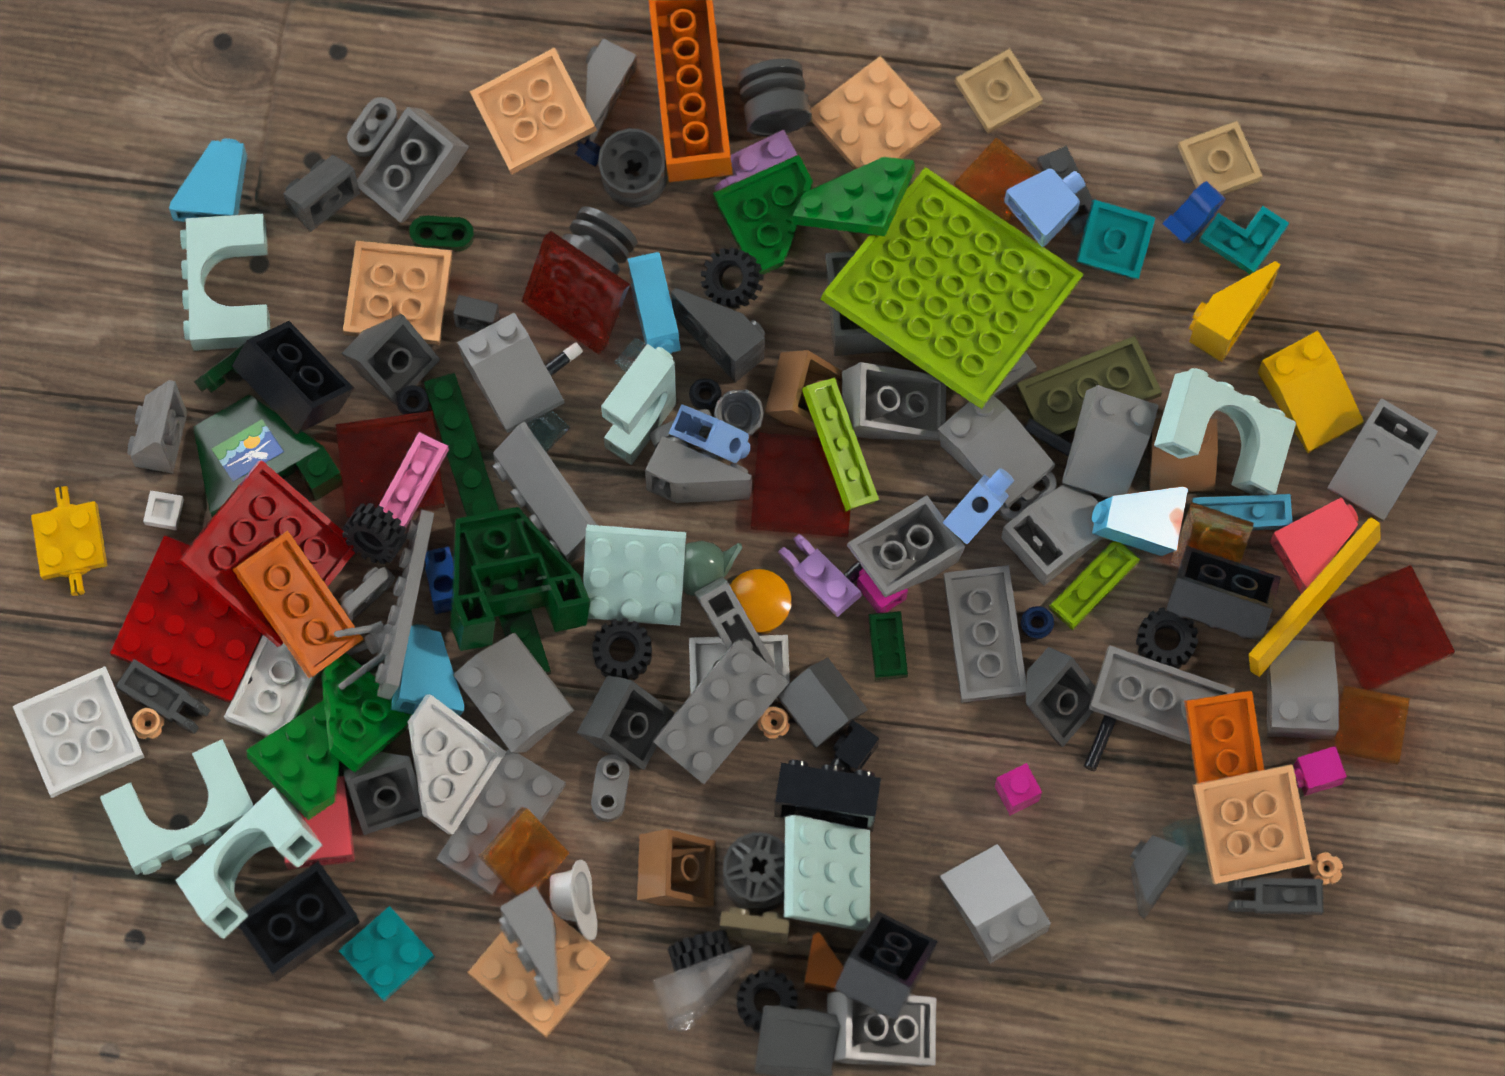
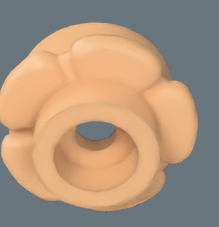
M146 707L139 710L133 716L131 724L135 728L134 733L137 737L141 739H154L162 733L161 728L164 726L165 721L164 717L155 710ZM147 721L151 722L149 727L145 726Z
M768 707L757 721L758 728L764 732V736L770 739H776L779 735L784 736L790 728L788 723L789 715L784 709ZM776 720L777 725H771V721Z
M1323 852L1318 854L1315 860H1312L1313 864H1310V873L1314 879H1323V885L1335 884L1340 880L1343 865L1337 856L1333 857L1330 853ZM1328 866L1330 870L1326 872L1323 867Z

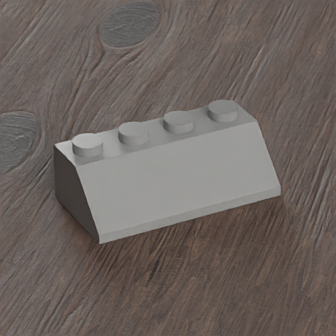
M524 421L493 452L495 464L492 465V468L502 482L505 480L509 482L513 488L510 494L520 508L523 506L527 508L531 514L528 517L540 532H544L549 542L570 564L585 554L587 525L597 524Z

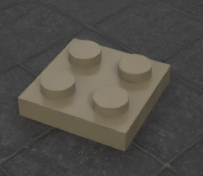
M729 908V912L721 913L720 931L724 930L729 938L787 945L789 920H783L782 914L764 912L763 917L749 915V910L741 908Z

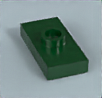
M901 611L868 614L875 681L908 678Z

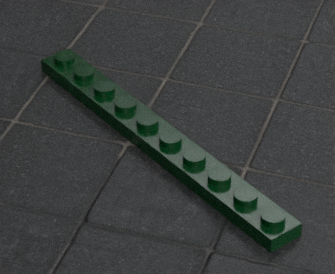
M455 372L425 381L424 386L442 442L449 448L446 455L466 517L499 511ZM531 609L498 616L504 636L507 637L512 633H516L546 674L550 675V666Z

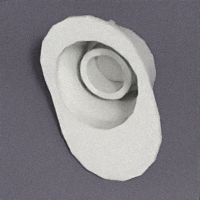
M578 860L573 865L572 870L556 873L551 876L550 902L556 915L564 920L577 922L583 936L591 941L597 935V917L592 897V881L586 862Z

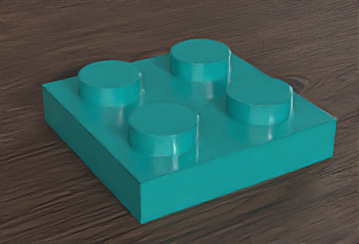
M1092 200L1076 263L1138 280L1156 217L1099 200Z
M390 906L339 950V953L383 1002L435 958L428 947Z

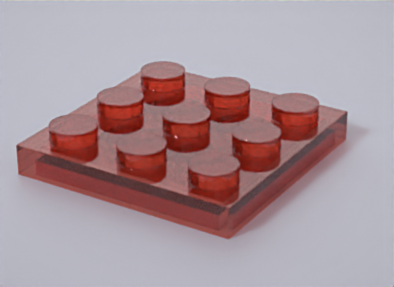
M550 231L543 238L521 302L597 354H600L607 347L630 284Z
M433 411L335 424L347 519L350 518L357 506L359 507L361 504L367 506L368 503L374 504L375 509L378 507L419 432L437 440ZM440 467L416 511L445 507Z
M759 433L751 530L848 537L851 510H845L820 438Z
M1411 565L1328 600L1321 607L1364 694L1448 658L1455 653Z

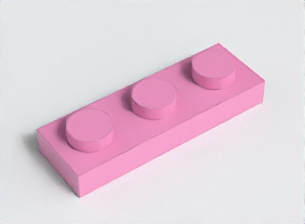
M420 432L379 506L384 507L383 511L385 513L388 511L393 513L392 518H399L402 521L400 526H405V528H407L449 451L447 445Z

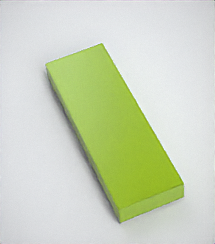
M1112 541L1049 605V610L1073 631L1139 563L1140 559L1124 544Z

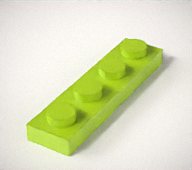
M835 377L802 388V392L845 510L849 511L875 503L879 498Z

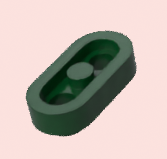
M424 215L413 220L409 228L411 241L416 247L460 252L468 249L474 241V231L471 223L461 217ZM425 231L432 233L431 237L427 239L422 238L421 234ZM456 233L464 235L461 240H454L452 238Z
M244 344L194 381L201 392L207 388L212 393L223 385L226 381L222 376L233 369L236 374L238 373L232 365Z

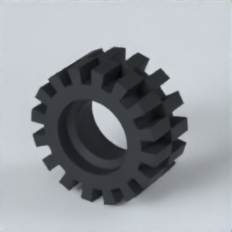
M722 248L719 249L720 254L712 253L710 256L713 260L711 262L706 260L704 263L708 267L707 271L701 270V276L705 277V281H701V285L707 289L704 292L706 296L712 298L711 300L717 304L734 309L740 308V305L745 307L750 305L749 299L755 301L758 297L754 294L755 291H761L763 286L759 285V280L764 281V275L759 273L763 269L760 264L756 263L757 259L749 255V253L736 248H729V250ZM737 266L742 272V282L738 288L727 290L722 283L723 274L729 267Z
M368 503L367 506L361 504L359 507L357 506L342 529L344 531L342 533L343 538H347L345 542L348 546H354L353 552L357 553L359 551L362 553L361 557L366 560L367 557H370L373 563H377L378 560L380 564L390 563L406 541L405 526H400L402 521L399 518H392L393 513L391 511L385 513L383 511L384 507L378 505L375 509L374 504Z
M1165 607L1159 608L1156 613L1153 610L1147 618L1143 619L1137 633L1136 645L1139 646V655L1177 669L1181 668L1183 663L1186 664L1190 660L1198 643L1197 627H1193L1194 621L1191 618H1181L1173 612L1165 611ZM1162 628H1171L1179 635L1180 643L1173 650H1163L1155 643V633Z
M622 618V622H617V619L611 620L610 625L607 626L606 623L602 625L601 631H597L595 634V641L592 644L595 666L601 670V674L604 677H607V675L623 679L633 677V680L639 678L641 672L644 674L647 671V665H650L652 660V644L650 636L647 635V630L644 627L640 628L638 622L633 621V623H629L626 618ZM619 639L629 640L635 646L634 656L625 662L614 660L609 653L613 642Z
M716 930L712 933L709 931L702 935L697 934L694 935L695 937H688L683 939L684 941H678L668 948L676 976H689L693 973L699 974L702 971H709L714 967L723 966V964H727L730 960L734 959L727 933L724 930Z
M761 969L754 975L751 973L745 981H742L737 992V1008L740 1018L743 1019L747 1027H752L753 1031L758 1033L761 1029L763 1013L756 1009L754 997L759 991L771 989L779 995L780 1006L797 1009L798 995L797 990L794 989L791 979L788 980L782 972L778 974L773 969H770V971Z

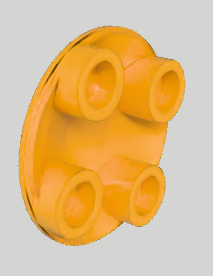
M753 569L738 575L730 584L757 633L768 634L780 626L787 618L791 609V593L785 581L777 574L764 569Z

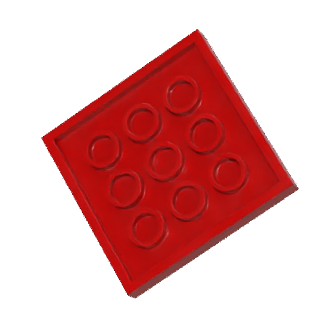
M261 460L247 474L180 557L178 562L273 644L279 647L284 642L232 569L282 533L289 531L328 587L355 552L352 551L353 545L348 546L346 544L347 538H343L342 533L344 531Z
M164 535L110 654L112 657L130 664L135 659L163 677L231 703L263 634L178 562L190 545Z

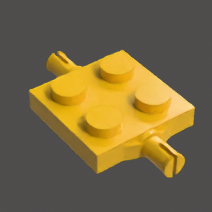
M61 486V489L59 487L54 489L58 507L50 511L31 515L40 577L43 580L56 577L69 578L71 595L79 596L78 593L80 595L85 593L82 575L92 569L108 566L99 509L95 501L78 505L70 504L69 489L67 486Z

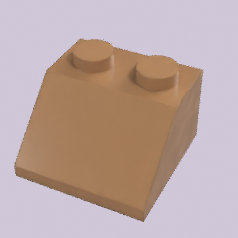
M809 350L782 352L779 357L765 413L788 426L817 432L802 388L835 377L842 396V370Z
M1155 418L1148 441L1149 491L1185 487L1188 488L1187 493H1214L1218 456L1217 419H1209L1199 455L1179 459L1154 446L1162 418Z
M670 829L640 834L637 901L659 906L714 907L716 841Z

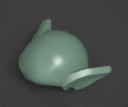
M706 541L687 543L685 546L683 591L690 596H695L694 593L722 576L725 577L737 555L742 550V544L737 543L722 552L714 543Z

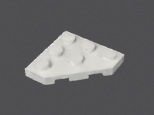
M426 694L408 721L422 815L447 834L453 835L506 754V751L435 697Z

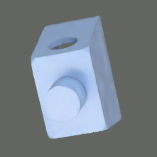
M1049 168L1006 190L1004 202L1043 248L1077 213L1080 201L1075 194L1083 189L1086 184L1081 175L1076 171L1061 179L1054 169Z
M681 404L668 433L732 463H737L739 459H744L750 452L748 433ZM703 426L711 428L707 439L699 436V431Z
M999 468L991 478L983 475L942 523L963 542L968 544L1009 497L1005 491L1014 482V479L1002 468ZM981 497L986 498L988 502L983 501Z

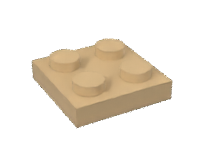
M1011 49L1000 53L955 79V84L987 133L1038 107L1043 102V98Z
M1238 121L1180 141L1178 144V149L1196 188L1207 181L1219 193L1224 195L1262 180V173Z

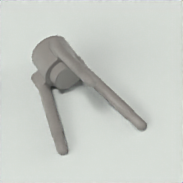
M379 621L372 625L334 632L335 637L369 633V635L365 636V642L354 646L346 652L349 656L369 649L371 654L378 653L377 656L341 682L338 686L339 689L343 690L385 659L386 654L381 653L386 634L390 635L391 625H383L382 621Z

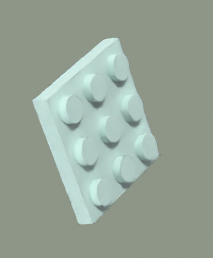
M587 525L583 584L591 601L588 618L601 620L617 619V621H622V618H626L628 622L636 621L639 623L680 626L686 532Z
M797 815L785 817L784 917L858 931L867 929L870 924V830Z

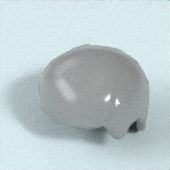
M747 389L731 390L717 401L714 417L751 436L761 427L764 411L762 402L751 391Z

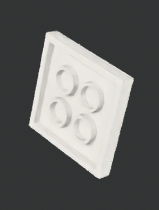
M106 666L13 706L51 798L145 758Z

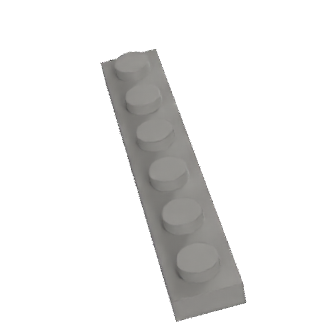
M425 510L420 511L416 520L411 519L406 529V539H410L408 548H404L399 562V567L404 568L402 577L399 576L397 578L393 595L398 596L396 606L392 605L387 624L392 625L390 635L386 634L381 653L386 654L384 664L380 663L376 673L375 682L380 684L377 696L391 699L399 687L434 517V513Z

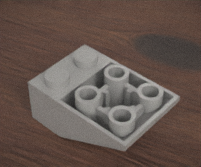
M1381 398L1327 489L1384 522L1438 431Z
M661 437L645 469L646 490L675 503L749 500L752 495V475L748 474L747 469L731 463L730 466L722 463L711 452L705 450L697 452L690 449L685 441L676 437H671V439Z
M1063 484L1028 506L1003 527L1001 538L1041 584L1045 586L1104 538L1092 534L1094 526L1092 513L1099 502L1090 492Z
M536 886L500 907L502 918L499 919L500 928L510 944L515 941L519 946L516 948L518 957L526 971L534 970L537 976L534 977L535 985L543 999L547 1001L551 998L555 1006L560 1004L556 928L552 912Z

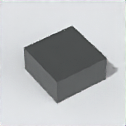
M458 295L453 313L456 327L478 332L500 320L498 304Z

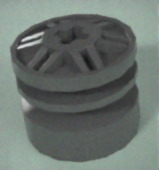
M791 59L766 60L753 64L738 74L737 84L738 89H740V99L745 103L743 106L747 131L752 135L771 136L782 130L787 134L802 128L812 120L809 98L803 92L805 90V79L802 78V65L798 61Z
M628 128L617 131L606 139L600 149L598 165L604 189L611 199L624 207L633 208L650 205L658 199L667 186L668 171L663 147L656 137L642 129ZM634 168L640 175L634 177L632 173H629V170Z
M584 206L580 208L576 215V220H573L569 226L572 234H564L551 255L560 268L576 280L598 290H608L620 272L618 263H625L630 256L629 253L634 250L638 242L635 235L620 221L599 209Z
M752 832L739 837L729 846L723 863V885L728 898L737 907L749 910L750 913H764L776 909L784 902L785 844L779 838L768 833ZM756 863L759 867L765 865L764 874L760 875L758 872L751 873L753 864Z

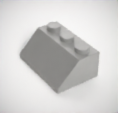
M512 633L477 653L453 674L512 753L527 752L574 711L516 633Z

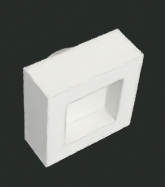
M150 490L143 520L144 524L177 531L184 503L183 496Z

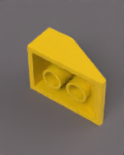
M1274 261L1215 293L1207 304L1202 301L1192 316L1193 321L1189 326L1192 334L1189 342L1222 362L1273 287L1281 264Z
M1319 331L1262 360L1258 375L1280 410L1285 413V417L1296 422L1294 432L1307 453L1364 423L1339 365Z

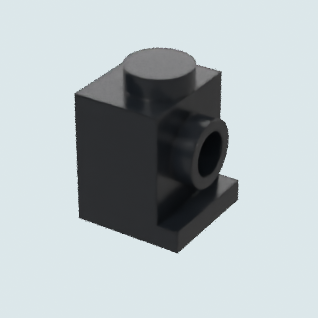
M852 719L848 724L849 735L847 736L843 733L832 749L836 753L830 765L840 767L842 769L841 772L855 774L856 770L863 768L877 749L880 738Z

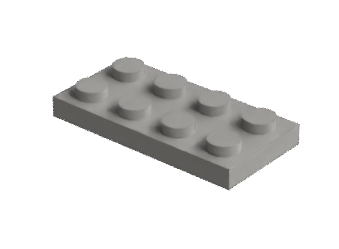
M1009 565L944 573L943 578L961 703L1026 695L1027 683Z
M737 639L653 739V742L700 782L705 784L787 686L789 681Z
M1110 645L1107 648L1088 709L1191 745L1184 701L1234 693L1235 689Z
M508 749L455 833L451 835L436 858L437 862L494 896L566 786V783L519 753H512Z

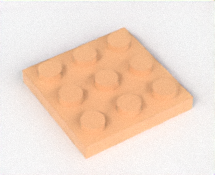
M555 48L470 91L511 174L597 131Z
M881 56L811 108V122L854 170L882 157L902 159L941 129V123Z
M356 240L343 334L358 337L363 330L402 314L427 344L440 345L452 262V250Z
M1289 764L1193 784L1213 884L1313 864L1293 765Z
M551 909L556 928L559 1005L555 1006L551 998L547 1001L543 999L535 985L534 977L537 976L534 970L526 971L518 957L516 948L519 946L515 941L510 944L503 931L468 971L470 977L545 1038L548 1037L611 961L607 954L587 940Z

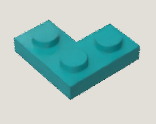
M1264 206L1260 208L1246 229L1241 228L1218 213L1200 237L1199 242L1248 274H1252L1258 270L1286 231L1289 222Z

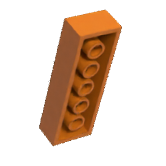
M649 0L669 182L733 175L713 0Z

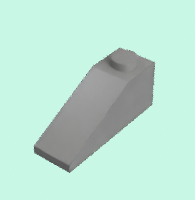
M604 38L598 47L593 46L586 58L588 65L585 107L597 131L586 136L585 142L587 139L591 141L595 139L637 69V56Z
M723 576L694 593L727 650L739 639L772 668L776 667L728 581Z

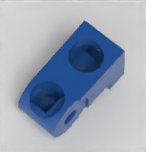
M1205 181L1162 224L1183 243H1191L1215 216L1214 214L1223 205L1226 198L1210 183Z
M447 546L426 551L425 569L435 615L451 611L453 560L450 548Z

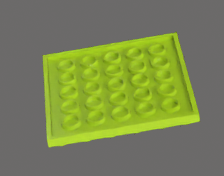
M925 167L906 190L886 236L870 234L826 288L820 300L982 409L1078 285L1084 274L1045 247L1042 248L1039 243Z

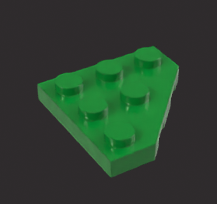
M799 154L713 193V199L739 250L749 253V255L757 259L756 263L760 264L763 269L759 273L763 275L784 266L798 225L794 224L792 215L802 194L811 190L813 186V180Z
M882 157L804 192L792 215L794 224L886 236L916 170L914 160Z
M344 653L324 669L321 680L329 750L355 773L409 728L408 721L413 714L391 710L392 697L391 699L377 696L380 684L375 682L376 677L369 671L343 690L339 689L338 686L341 682L362 667L351 656Z
M323 700L246 750L247 758L307 820L335 803L338 775H340L342 763L329 750Z

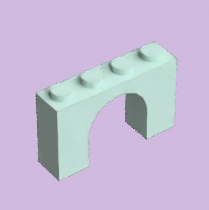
M247 214L186 218V230L180 231L182 249H187V260L181 261L183 279H188V290H183L182 292L184 310L189 309V320L183 323L185 340H190L194 351L239 348L247 340L271 329L267 304L248 306H224L218 304L205 293V281L210 270L225 259L268 255L267 228L264 215Z
M647 344L601 406L602 417L613 424L604 437L605 448L630 465L633 464L651 439L650 433L661 426L676 405L675 362L672 355L663 348L657 347L655 349Z
M1191 368L1189 371L1175 374L1154 446L1179 459L1199 455L1208 421L1216 410L1221 411L1233 420L1241 437V452L1231 485L1251 495L1276 494L1296 422L1285 417L1283 411L1260 404L1258 398L1240 394L1234 390L1231 384L1217 382L1209 378L1208 373L1204 370Z
M223 739L192 753L207 785L208 804L200 819L187 828L167 830L152 823L148 819L131 783L100 796L136 875L140 873L144 875L151 874L162 867L161 863L171 858H174V860L183 859L193 852L192 848L203 843L205 846L214 844L223 836L222 834L226 833L254 806Z
M274 787L176 879V882L201 920L223 939L248 916L235 896L234 885L239 871L254 854L267 847L275 846L285 858L299 868L322 846V843L296 807Z

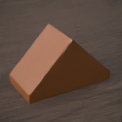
M817 932L812 937L804 988L828 993L838 992L834 988L844 967L821 934Z

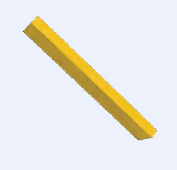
M1372 517L1368 518L1249 653V665L1252 673L1258 677L1264 673L1381 540L1380 523Z

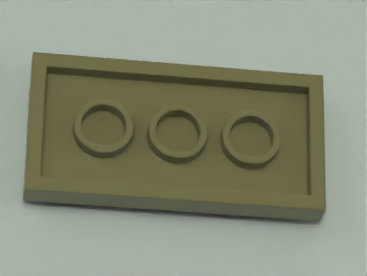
M1136 336L1021 381L1016 386L1030 418L1060 437L1076 431L1085 393L1095 386L1099 385L1145 401L1153 400L1162 394L1161 388Z

